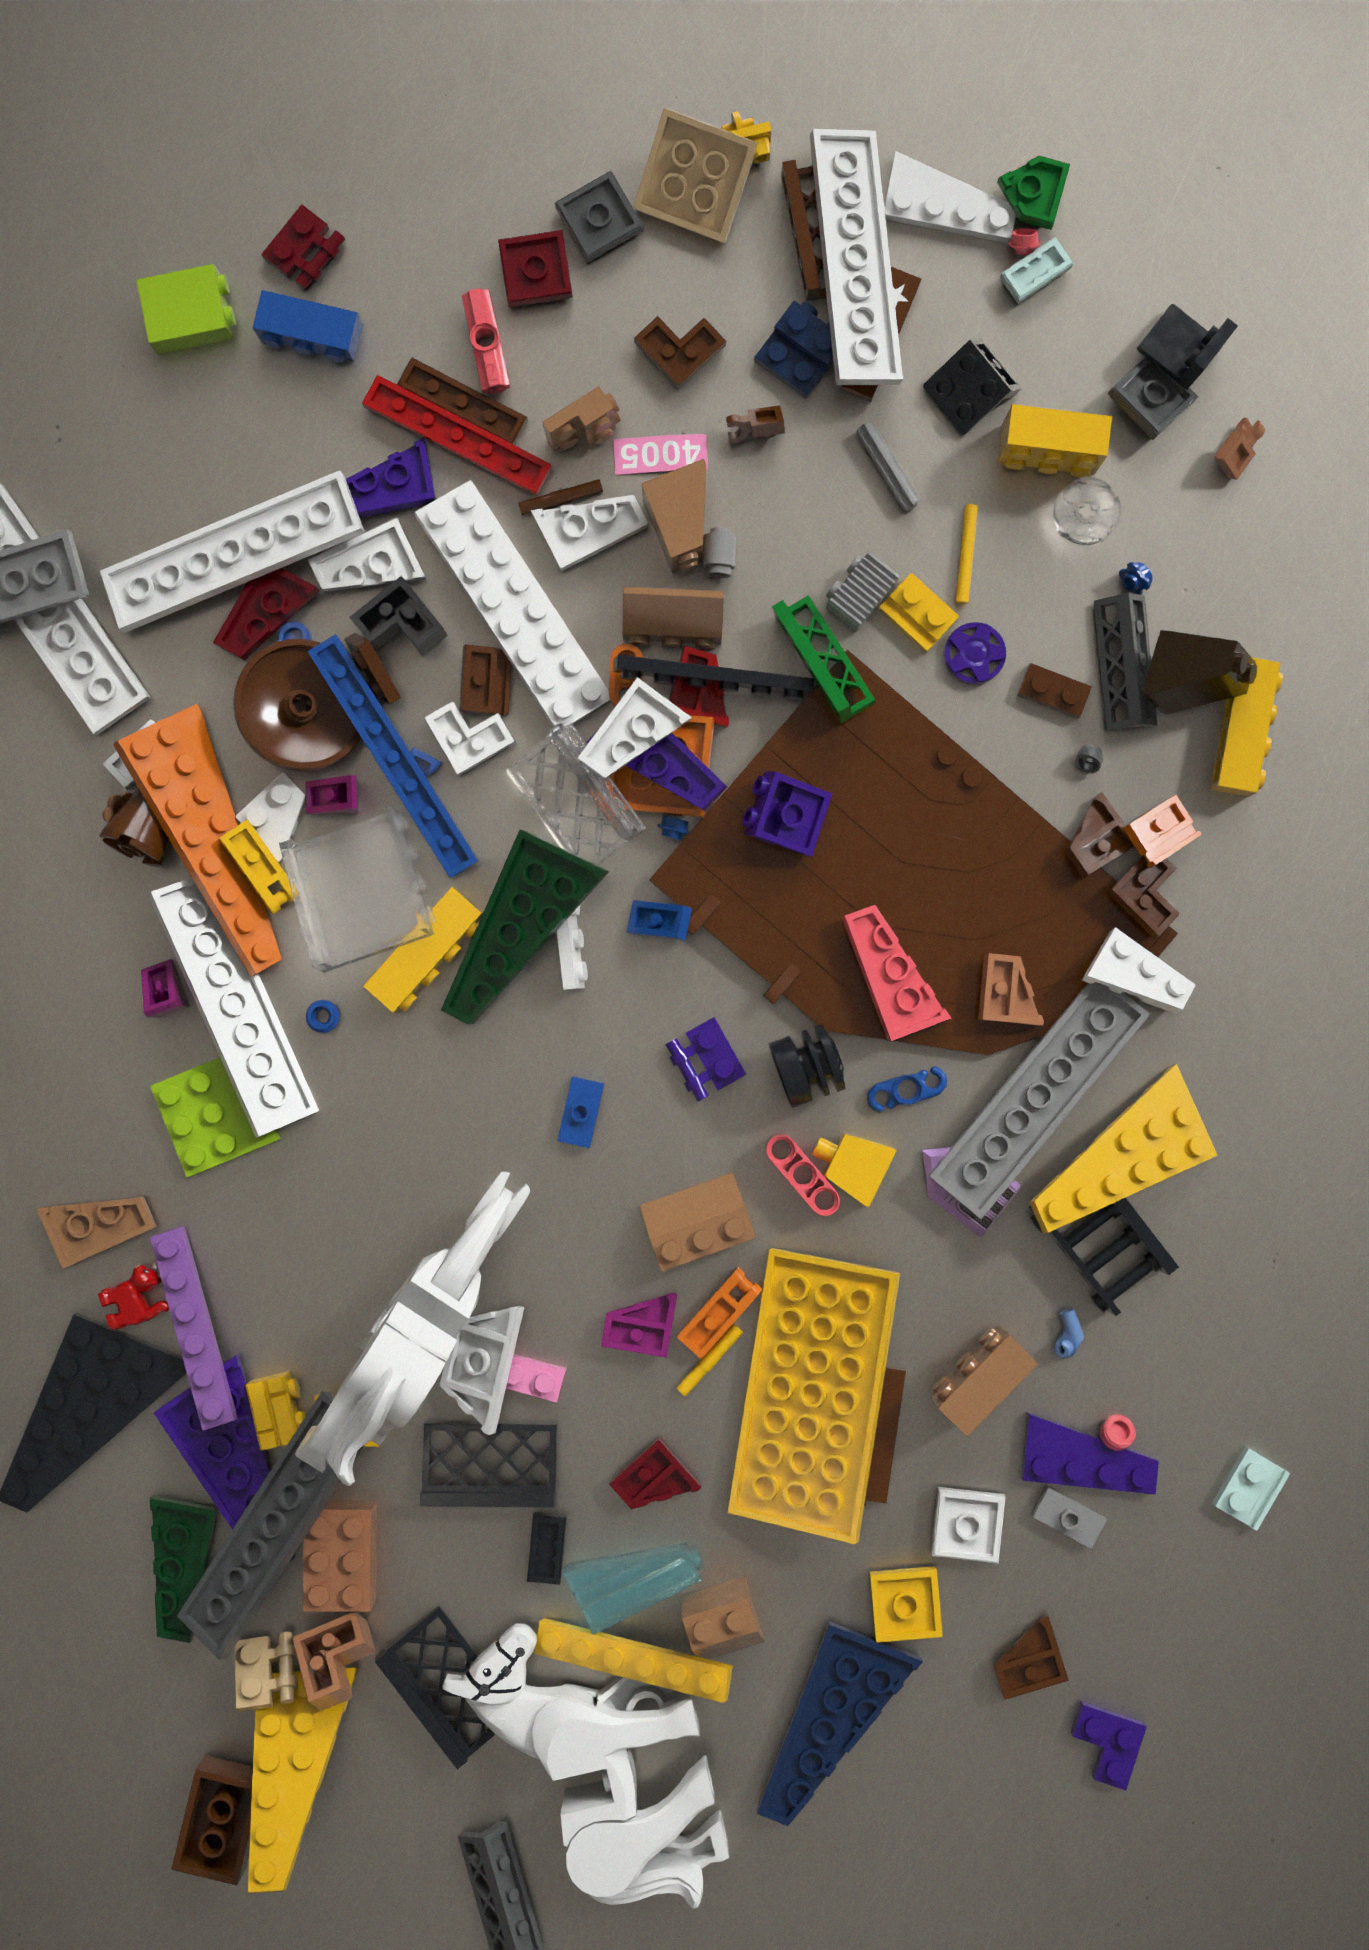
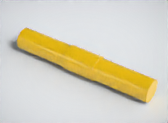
M733 1324L676 1387L677 1390L686 1397L744 1332L736 1324Z

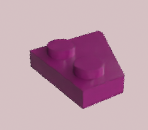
M670 1293L608 1312L606 1314L601 1347L667 1358L677 1293Z

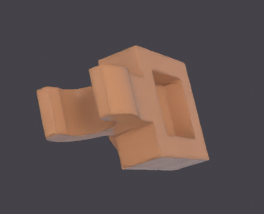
M1244 417L1240 420L1236 428L1237 432H1231L1214 456L1227 478L1237 480L1256 453L1252 447L1265 433V427L1259 420L1255 422L1253 427L1248 418Z

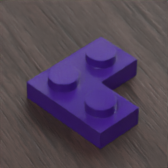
M1081 1701L1070 1733L1074 1738L1101 1746L1092 1772L1094 1780L1126 1791L1147 1726L1142 1721Z

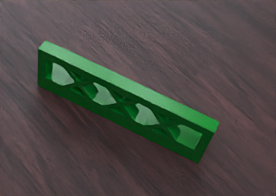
M809 595L789 607L784 600L772 606L777 622L811 676L815 678L816 684L841 723L876 703L873 695ZM808 608L813 616L810 627L799 625L793 615ZM816 622L818 623L821 629L815 628ZM813 635L828 639L829 644L826 653L815 651L811 644ZM833 649L835 650L837 655H832ZM829 661L844 664L846 669L843 680L832 678L827 670ZM849 675H851L854 682L848 681ZM846 687L860 690L865 699L850 707L844 697Z

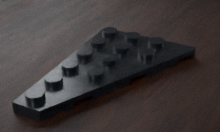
M73 1314L1 1487L0 1502L26 1513L29 1512L187 1373L183 1357L121 1330H111L108 1325L82 1314Z

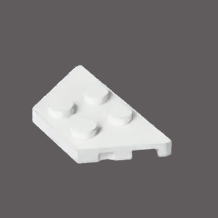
M521 1306L470 1317L454 1337L457 1342L449 1358L445 1361L440 1381L442 1389L449 1396L457 1400L458 1406L467 1415L472 1414L482 1425L481 1430L488 1435L496 1433L524 1307Z

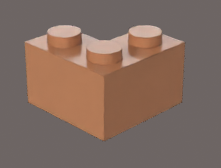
M351 1612L292 1637L309 1703L323 1711L353 1698L345 1665L376 1652L367 1620L358 1612Z

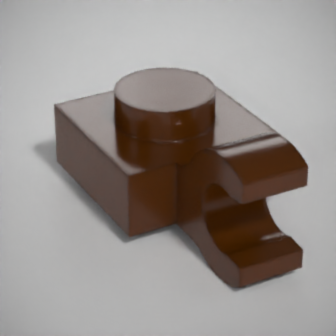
M780 405L748 410V415H730L726 417L727 427H739L735 432H728L729 443H740L750 433L752 438H771L776 434L785 433Z

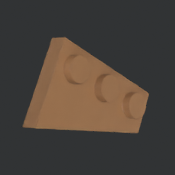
M144 1197L36 1208L62 1269L157 1227Z

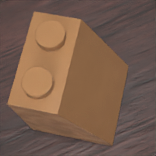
M704 459L641 483L644 505L672 573L680 571L681 574L696 569L699 566L698 563L702 561L706 490V463Z
M746 1576L682 1595V1620L691 1650L697 1657L711 1659L765 1642Z

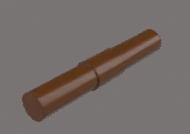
M600 479L525 500L519 502L518 505L521 515L531 513V510L555 507L601 493L603 489Z

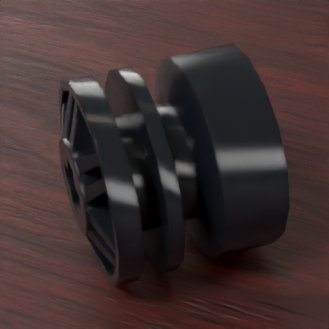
M823 1024L814 1027L817 1042L814 1043L807 1030L801 1031L803 1047L798 1049L790 1036L768 1043L791 1108L813 1101L812 1085L817 1084L824 1096L830 1095L826 1080H832L837 1092L846 1089L841 1057L834 1040L828 1035Z

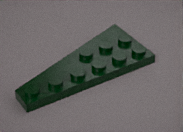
M520 829L441 1011L468 1025L474 1024L610 871L530 832Z

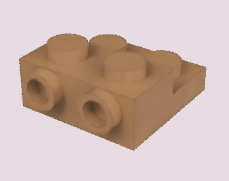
M598 386L544 420L543 427L546 439L553 452L560 448L562 450L571 448L578 442V437L581 435L588 446L594 442L600 444L613 435V430L616 429L615 424L621 421L617 413L620 409L610 393L605 395Z

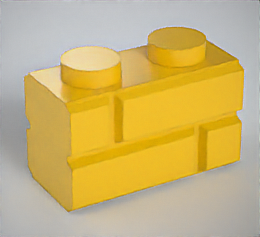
M290 1371L251 1380L245 1386L260 1450L287 1445L306 1417L305 1412L299 1411L296 1398H300V1388L297 1379H291Z

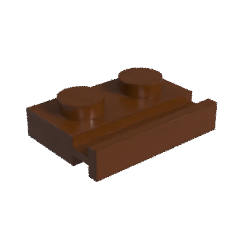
M468 644L463 646L459 712L509 715L512 664L502 649Z

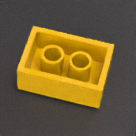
M1012 404L1002 423L997 463L1005 464V467L1014 470L1024 469L1025 466L1038 468L1039 472L1046 474L1057 473L1059 470L1071 472L1072 476L1079 478L1089 477L1090 474L1094 475L1108 456L1112 416Z

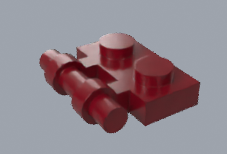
M301 204L261 255L266 262L288 279L298 269L301 274L297 277L295 283L305 290L312 281L316 282L322 275L321 269L330 258H336L340 253L338 248L346 239L337 230L333 232L329 239L324 238L323 236L329 230L328 224ZM314 247H317L319 249L317 254L310 262L306 261V257Z

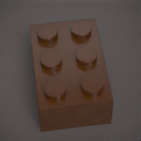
M208 1755L203 1757L195 1769L171 1870L238 1885L247 1868L249 1859L253 1766Z

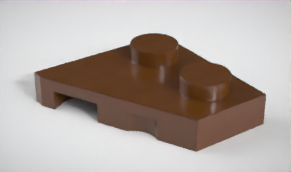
M357 633L346 637L344 641L352 652L351 656L359 670H364L370 681L367 683L376 698H382L388 704L399 700L401 696L370 641Z

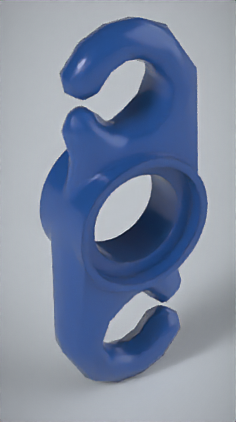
M936 1066L931 1067L930 1072L939 1079V1083L935 1088H930L926 1085L927 1070H921L917 1074L901 1075L874 1084L867 1093L868 1105L873 1111L883 1112L884 1107L875 1100V1096L879 1091H884L888 1094L887 1109H893L897 1105H910L940 1095L947 1087L946 1074ZM904 1080H911L916 1085V1093L910 1099H903L898 1094V1086Z

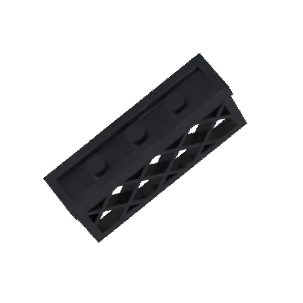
M424 1424L420 1506L549 1508L556 1506L557 1425L497 1424V1432L490 1438L481 1430V1424ZM432 1430L445 1431L454 1440L441 1454L431 1445ZM452 1431L464 1432L457 1438ZM470 1431H478L487 1440L474 1455L460 1441ZM503 1431H511L520 1440L507 1455L494 1442ZM517 1431L531 1432L523 1438ZM536 1431H550V1446L539 1455L529 1445L527 1440ZM456 1444L470 1457L457 1472L443 1458ZM489 1445L503 1457L490 1472L477 1459ZM522 1445L537 1458L524 1472L510 1459ZM431 1452L437 1457L432 1463ZM548 1452H549V1465H548V1464L546 1463V1461L543 1459V1457H544ZM440 1461L453 1476L444 1485H430V1470ZM539 1461L549 1471V1486H535L526 1476ZM472 1462L486 1474L477 1485H468L459 1475ZM505 1462L520 1475L511 1485H501L493 1476ZM456 1478L462 1485L449 1484ZM490 1479L495 1485L483 1484ZM523 1479L529 1486L516 1484Z
M439 1605L392 1645L380 1651L375 1656V1663L458 1770L468 1761V1757L496 1734L491 1729L485 1732L486 1725L480 1718L463 1716L464 1697L442 1690L445 1671L465 1673L469 1668L470 1659L474 1662L478 1655ZM437 1617L446 1626L445 1641L425 1639L427 1625ZM422 1630L421 1638H413ZM450 1633L453 1635L457 1642L449 1641ZM406 1643L421 1644L418 1663L403 1661L397 1650ZM424 1644L444 1646L442 1665L422 1663ZM448 1647L463 1648L467 1654L465 1667L446 1665ZM410 1668H417L416 1676L413 1674ZM421 1669L441 1670L439 1689L423 1687L420 1683ZM429 1694L438 1695L437 1704ZM442 1695L461 1697L459 1716L445 1715L440 1709ZM450 1721L458 1722L457 1730ZM462 1722L481 1724L480 1737L468 1746L461 1736Z

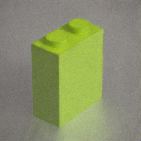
M214 264L136 279L148 342L157 354L234 339L231 327L236 326V319L232 307L227 306L225 295L230 294L228 281L225 274L220 275Z

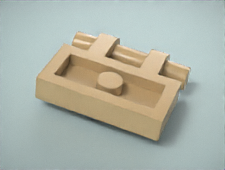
M291 1632L279 1633V1646L272 1649L271 1639L268 1636L239 1640L235 1645L236 1710L238 1712L273 1707L272 1693L280 1692L281 1703L288 1704L294 1702L297 1676L293 1675V1659L296 1657V1650L292 1644ZM279 1662L280 1676L272 1679L271 1663Z

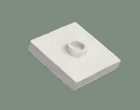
M938 1487L931 1555L999 1564L1005 1495Z

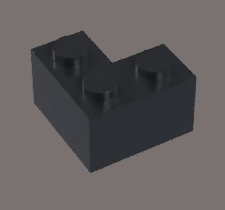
M402 576L349 617L366 639L370 641L376 651L400 631L404 632L421 655H424L447 636L442 625Z

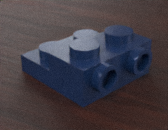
M794 300L774 326L773 333L755 355L754 362L807 399L834 363L829 322L826 324L817 317L818 311L810 303L803 301L800 305Z

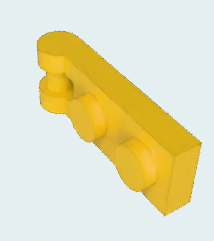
M248 819L219 838L272 915L281 910L280 906L287 901L293 902L301 897L292 881ZM277 881L282 889L272 895L267 887Z

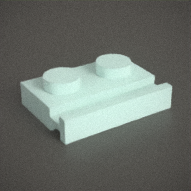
M1245 1446L1212 1504L1257 1531L1290 1473Z

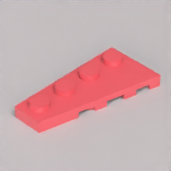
M876 905L842 917L888 1042L951 1019L946 1009H943L934 995L936 994L929 984L924 982L915 967L917 966L911 957L906 955L898 943V938Z

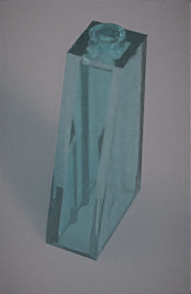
M684 1542L571 1562L565 1565L563 1575L594 1635L702 1581L701 1569L705 1567L697 1549L691 1551L688 1543Z

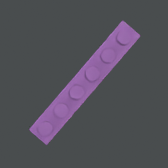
M179 1227L151 1236V1244L202 1431L238 1420L186 1228Z

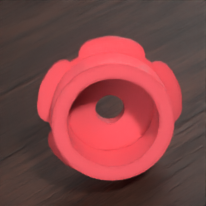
M1034 228L1015 229L1012 231L1011 241H1008V245L1013 247L1018 255L1031 254L1041 243V240L1038 239V230Z

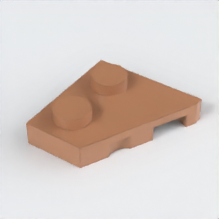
M984 953L979 1020L1043 1026L1044 1020L1042 1015H1038L1032 998L1035 995L1031 984L1025 978L1026 971L1020 956Z

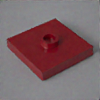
M563 230L498 239L508 307L573 298Z

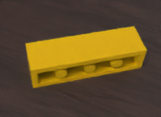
M1253 658L1257 665V675L1254 683L1249 684L1247 694L1229 698L1225 701L1210 790L1249 797L1258 793V789H1262L1264 785L1266 771L1262 770L1264 757L1268 756L1271 748V738L1268 737L1269 726L1273 725L1276 719L1277 706L1273 705L1275 692L1278 693L1280 691L1283 674L1279 673L1280 662Z
M451 887L363 987L392 1013H398L400 1010L406 1012L418 999L414 994L422 985L426 988L430 986L440 974L437 968L445 960L450 963L462 949L459 944L466 936L473 937L483 913L455 888Z

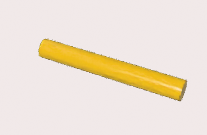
M966 504L964 509L955 601L957 604L969 603L978 506L974 504Z

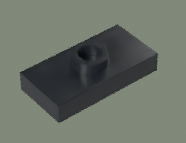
M533 1513L527 1582L560 1585L567 1515Z

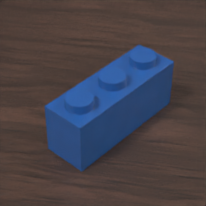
M262 290L252 328L260 341L267 346L279 348L280 344L286 345L304 355H311L312 352L324 354V357L331 361L341 363L344 359L354 361L363 323L358 312Z

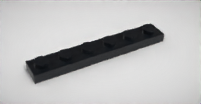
M617 655L614 658L612 671L621 673V679L636 680L637 677L641 680V676L654 677L653 682L659 684H673L674 680L686 681V686L693 688H706V683L719 685V690L727 692H738L739 687L750 688L751 694L770 696L771 691L784 692L783 698L796 700L803 699V695L813 692L815 678L624 655Z

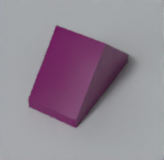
M173 959L141 970L143 1008L146 1017L160 1018L190 1007Z

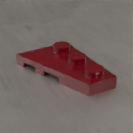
M283 568L248 581L213 643L245 661L320 590L313 584Z

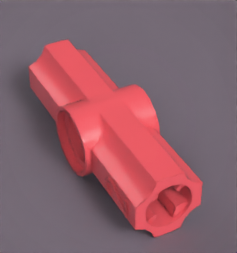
M481 288L469 290L461 295L482 393L491 395L503 393L510 388L490 291L489 289L484 290ZM484 337L494 339L490 346L482 347L478 345V342Z

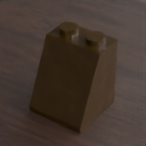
M1160 630L1141 694L1161 713L1170 714L1247 694L1249 684H1253L1255 681L1257 665L1238 641Z

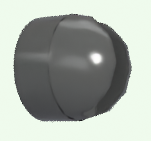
M1091 744L1084 745L1077 753L1075 759L1076 766L1087 773L1099 771L1103 763V751L1100 747L1096 748L1091 746Z

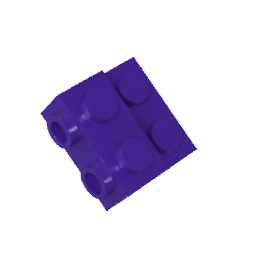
M764 771L763 776H758L753 785L752 792L756 795L753 808L749 807L742 819V825L746 827L744 835L771 845L783 847L804 856L812 857L832 793L776 771Z

